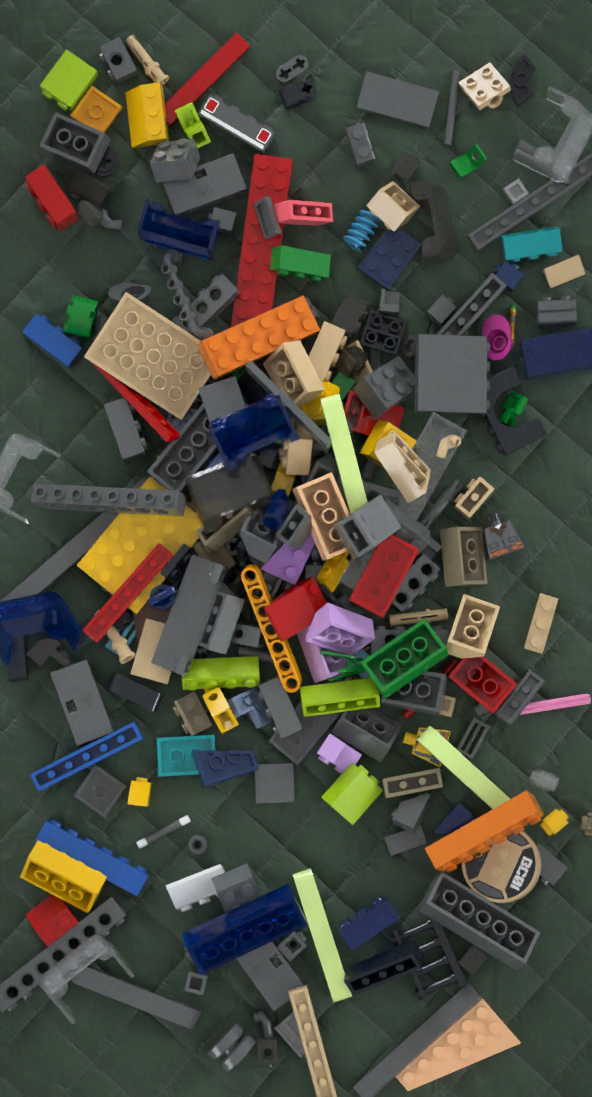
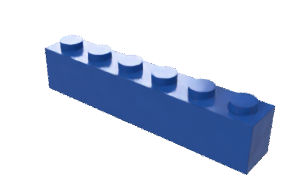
M132 722L31 773L30 776L39 792L144 738L136 722Z
M53 819L45 821L35 840L36 843L38 840L42 843H47L52 848L66 853L69 857L83 862L86 866L100 871L103 875L107 876V881L139 896L149 877V874L146 873L147 869L140 865L136 867L130 865V860L123 856H119V858L113 856V851L104 846L102 849L96 847L95 841L87 837L85 840L78 837V832L70 828L66 831L61 828V823Z

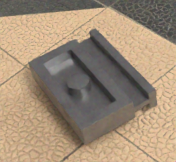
M291 1012L275 1027V1030L301 1058L305 1052L294 1012Z

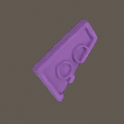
M311 533L301 548L288 547L286 544H283L260 569L295 585L315 544Z

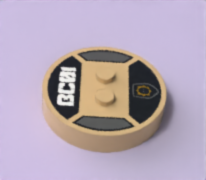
M524 831L516 835L512 833L507 836L508 839L503 843H495L490 846L491 849L483 854L479 852L473 855L474 859L467 863L462 862L464 878L474 892L491 902L510 903L525 897L534 888L541 872V857L535 842Z

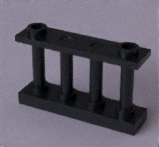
M430 917L426 919V922L398 934L395 928L392 930L394 934L391 935L394 945L401 946L403 945V940L428 929L435 930L437 936L434 937V940L419 946L422 953H425L433 948L442 947L445 954L442 955V958L422 966V969L411 972L417 988L414 989L419 1000L423 999L424 1003L428 1002L425 995L451 983H458L460 987L467 984L441 924ZM443 965L451 966L453 972L450 973V976L423 988L421 987L418 980L419 976Z

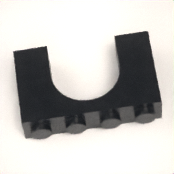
M514 366L487 378L490 382V388L487 391V399H489L490 405L489 410L486 411V414L481 415L482 419L486 418L489 424L487 426L488 432L491 437L495 436L497 440L495 445L498 452L507 456L546 437L547 433L539 417L519 427H508L500 423L495 415L494 404L496 399L522 384Z

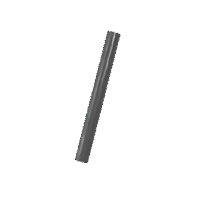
M454 70L452 74L444 140L445 146L452 145L458 82L460 79V71Z

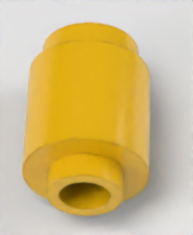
M555 809L542 820L543 822L540 826L550 837L552 834H557L568 824L567 819L569 817L562 809L559 811Z

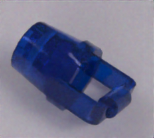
M278 489L266 508L263 523L271 530H278L292 511L285 489Z
M166 585L154 587L150 593V599L147 600L150 608L154 606L159 610L169 609L174 603V594L177 593L174 585L171 587Z

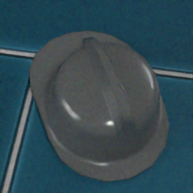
M119 283L108 291L109 297L113 300L120 301L125 292L149 307L148 295L151 292V287L148 285Z

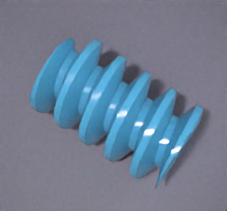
M360 210V216L355 218L357 223L351 224L352 229L347 231L349 236L343 237L346 244L359 253H362L359 248L360 246L366 247L363 240L370 241L367 234H374L371 228H378L375 221L382 222L379 217L365 210Z

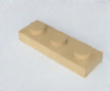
M539 594L523 649L543 654L558 598Z

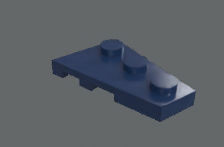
M250 750L191 751L203 787L259 770L255 755Z

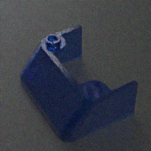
M146 199L137 230L140 240L170 250H178L181 253L211 261L215 253L221 224L220 220L207 219V221H202L201 223L170 214L163 209V205L158 203H152L151 205L150 200Z
M45 592L0 602V657L5 666L9 665L11 649L13 647L12 638L46 632L54 640L66 639L72 650L76 651L81 627L62 597L56 592Z

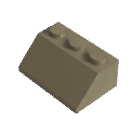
M454 527L440 530L445 587L487 584L482 527Z

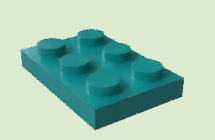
M215 735L157 738L158 777L198 775L199 773L191 751L215 750Z

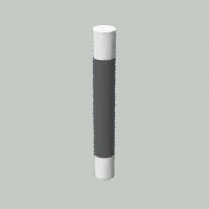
M186 815L136 843L139 849L191 822V820Z

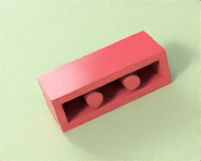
M287 200L274 204L278 222L281 224L320 226L333 222L332 203Z

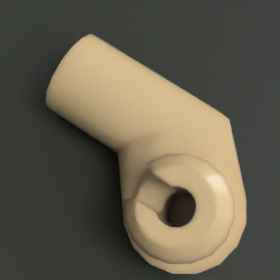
M450 435L441 439L436 456L445 459L448 449L459 446L461 438L457 435Z

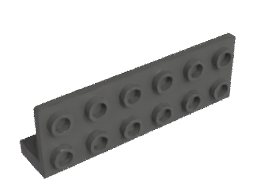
M196 555L191 556L151 661L153 664L183 676L188 675L199 646L197 643L215 591H220L228 567Z

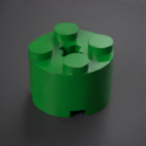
M72 295L70 305L67 308L66 316H68V319L65 322L63 332L90 338L98 312V301Z

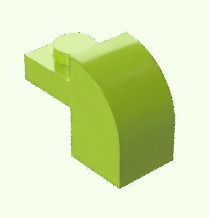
M192 102L175 110L186 138H194L197 148L211 142Z

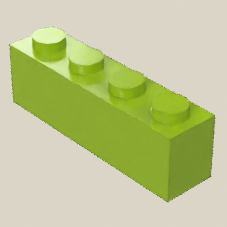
M259 656L193 659L188 675H182L183 690H212L217 687L229 689L235 687L252 688L260 685Z
M370 678L300 687L303 717L380 707L379 690Z

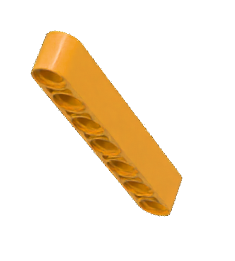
M250 564L241 573L242 582L283 688L290 693L296 692L302 684V676L288 640L286 639L281 642L276 632H270L267 628V625L271 624L267 614H263L260 608L272 602V598L260 568L255 564ZM252 570L256 577L253 579L249 578L247 571ZM258 588L262 591L263 595L260 597L256 596L253 590ZM274 643H281L283 650H277L274 647ZM281 661H288L290 663V667L284 668L281 665ZM288 679H295L297 681V685H290L288 683Z

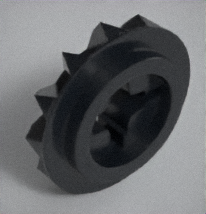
M107 147L104 156L106 160L112 162L106 163L105 169L99 163L95 172L96 175L105 177L112 175L117 170L119 158L117 153L110 147Z

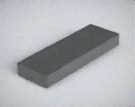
M529 670L497 710L495 716L511 727L544 685L545 680Z

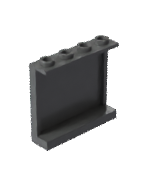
M418 334L415 337V413L486 414L490 405L489 399H487V391L490 388V382L487 380V372L490 370V362L487 361V353L490 352V342H487V336Z

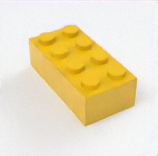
M38 840L27 858L20 878L89 914L107 876L103 875L100 871L86 866L83 862L69 857L66 853L52 848L47 843H42Z

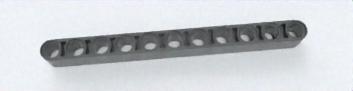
M147 475L132 488L140 489L149 476ZM103 512L0 601V625L4 626L80 561L119 513Z

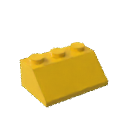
M160 82L140 85L125 92L132 149L158 145V143L166 140L169 141L164 93Z

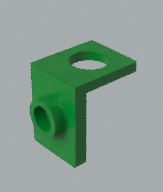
M476 143L467 153L454 159L449 165L460 179L477 170L487 160V157ZM474 151H476L479 154V161L474 158Z

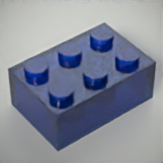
M381 896L377 897L371 902L373 904L368 909L363 907L355 912L356 917L351 920L348 917L339 923L338 931L351 951L400 919L386 896L384 898Z

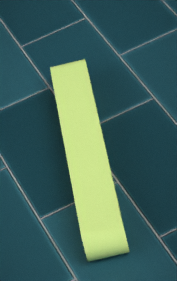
M336 394L321 398L320 401L349 514H351L368 502L340 395Z
M430 725L419 736L417 741L492 810L510 800L505 793Z
M310 868L295 873L293 878L333 1002L350 998L352 994L344 982L345 972L312 870Z

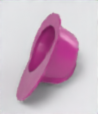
M501 315L489 316L482 328V336H487V342H490V352L487 353V357L491 360H500L511 351L513 346L510 325L507 319Z

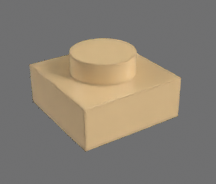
M444 697L441 711L442 716L452 718L456 698Z

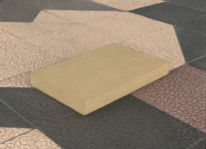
M146 618L131 674L168 685L171 670L151 662L165 623Z

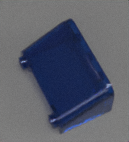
M274 393L227 416L217 417L209 425V432L228 470L237 467L236 461L240 457L244 460L246 459V454L280 440L282 443L285 442L284 438H289L292 443L300 439L297 425L280 395H275Z

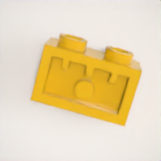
M348 551L327 559L316 577L320 584H323L330 593L334 592L350 564L346 558L349 554Z

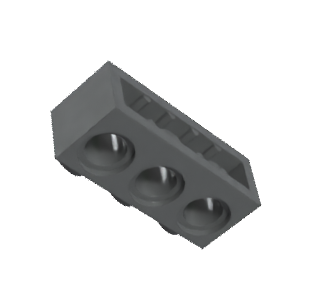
M420 553L413 561L396 595L403 593L404 601L397 603L394 597L391 604L398 611H407L413 605L412 600L416 596L420 597L425 592L427 583L429 581L432 583L439 576L437 572L440 568L424 553ZM424 564H428L430 567V571L426 575L421 572V567ZM412 578L417 581V586L414 589H410L408 586V582Z

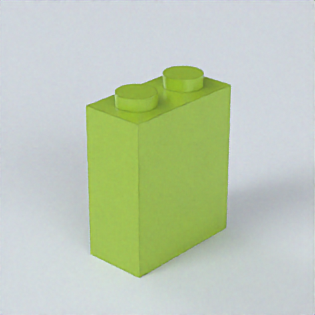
M66 49L40 84V88L43 91L42 94L49 100L52 98L56 100L60 108L65 111L67 109L73 111L98 77V72Z
M353 763L346 768L321 797L352 825L383 791L378 786L380 782L373 775L368 777L367 774L369 772L362 765L357 767Z

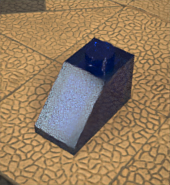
M458 802L433 832L435 834H451L477 819V817Z

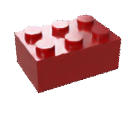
M44 164L25 176L27 181L25 186L33 198L37 197V205L43 213H48L46 217L54 229L57 227L59 231H62L79 219L75 209Z

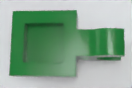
M511 391L502 407L506 411L501 416L500 422L505 423L508 427H513L515 415L520 416L529 399Z

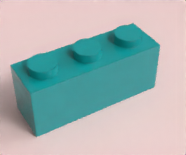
M558 227L501 235L503 256L509 262H518L523 257L537 259L542 254L556 256L558 252L563 251L560 228Z

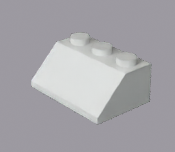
M219 864L166 885L176 910L185 912L192 909L193 904L199 902L202 905L210 902V898L217 895L211 878L225 873L223 866Z

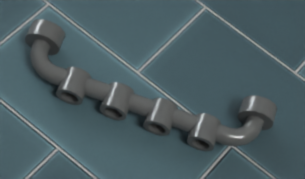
M172 249L163 257L164 264L161 267V272L169 275L170 279L167 282V287L176 293L173 302L175 305L181 306L180 320L187 322L190 330L197 336V339L200 341L214 336L213 331L207 327L199 329L196 325V315L189 308V297L184 295L182 290L183 282L178 280L176 275V266L181 264L183 255L180 251Z

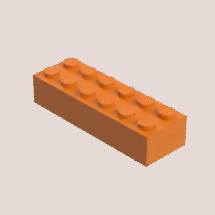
M303 295L202 340L197 346L213 380H216L245 367L249 361L254 363L271 355L284 342L305 340L319 332L320 328Z
M526 790L429 845L425 850L435 869L449 873L457 868L456 865L459 863H467L474 859L473 855L489 851L491 849L490 846L495 843H503L510 834L514 833L516 835L522 832L524 826L538 823L541 821L540 817L544 816V813L534 795Z

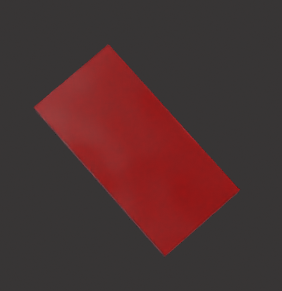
M390 535L377 545L349 601L384 618L420 549L394 535Z

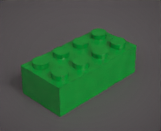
M424 618L361 661V665L381 695L386 699L447 657L448 651Z

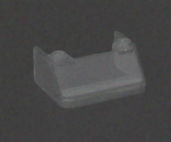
M549 86L547 100L561 106L563 114L571 119L555 149L543 146L532 156L516 148L514 161L556 182H565L572 173L592 135V114L576 98Z
M13 434L8 438L0 453V511L28 525L29 521L10 511L14 501L13 496L4 490L9 478L22 456L27 459H36L43 451L60 461H63L64 458L61 454L21 434Z
M93 935L46 971L40 978V985L43 991L71 1024L75 1023L73 1014L60 997L68 990L67 982L97 958L108 960L114 957L131 978L134 976L129 963L114 945L101 935Z

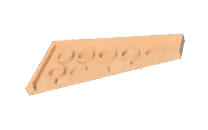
M482 998L402 1070L396 1078L407 1091H410L516 1046L521 1042Z

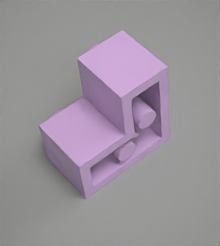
M331 734L327 736L317 752L320 755L319 760L327 765L329 762L336 765L334 769L341 774L351 763L356 765L362 755Z

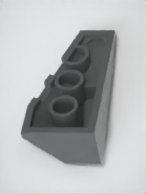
M276 493L260 509L258 508L254 514L245 519L240 530V536L250 556L267 563L279 541L276 533L290 514L294 501Z

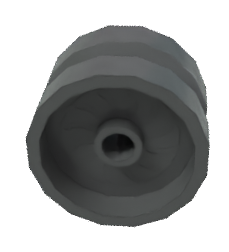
M237 1022L207 1052V1055L213 1061L218 1060L225 1054L220 1061L219 1067L226 1073L239 1064L256 1043L250 1035H245L239 1042L237 1041L243 1034V1028Z

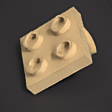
M491 63L486 64L458 82L460 88L479 110L486 106L490 108L499 106L503 100V95L511 91L510 85Z

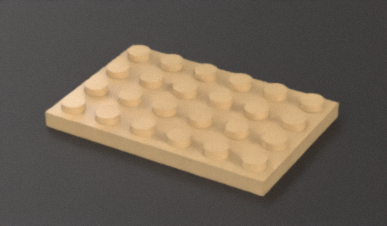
M125 292L84 356L180 420L183 419L199 394L198 388L203 387L211 375L197 345L201 342L199 339L127 292Z

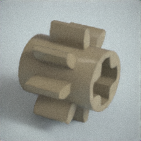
M588 812L587 816H582L580 830H585V835L592 836V813Z

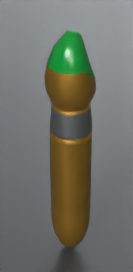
M513 303L508 311L510 316L508 322L514 346L517 309Z

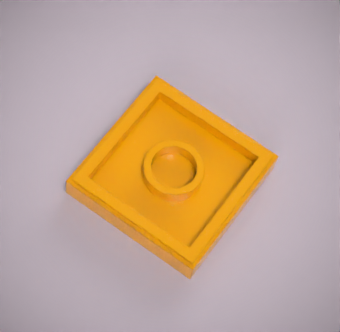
M91 86L70 114V117L75 121L105 133L123 107L94 86Z

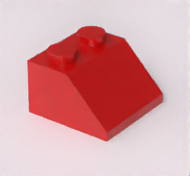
M52 894L26 914L34 930L47 947L80 922L67 903Z

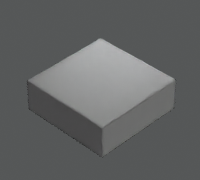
M519 178L503 188L512 205L529 195Z

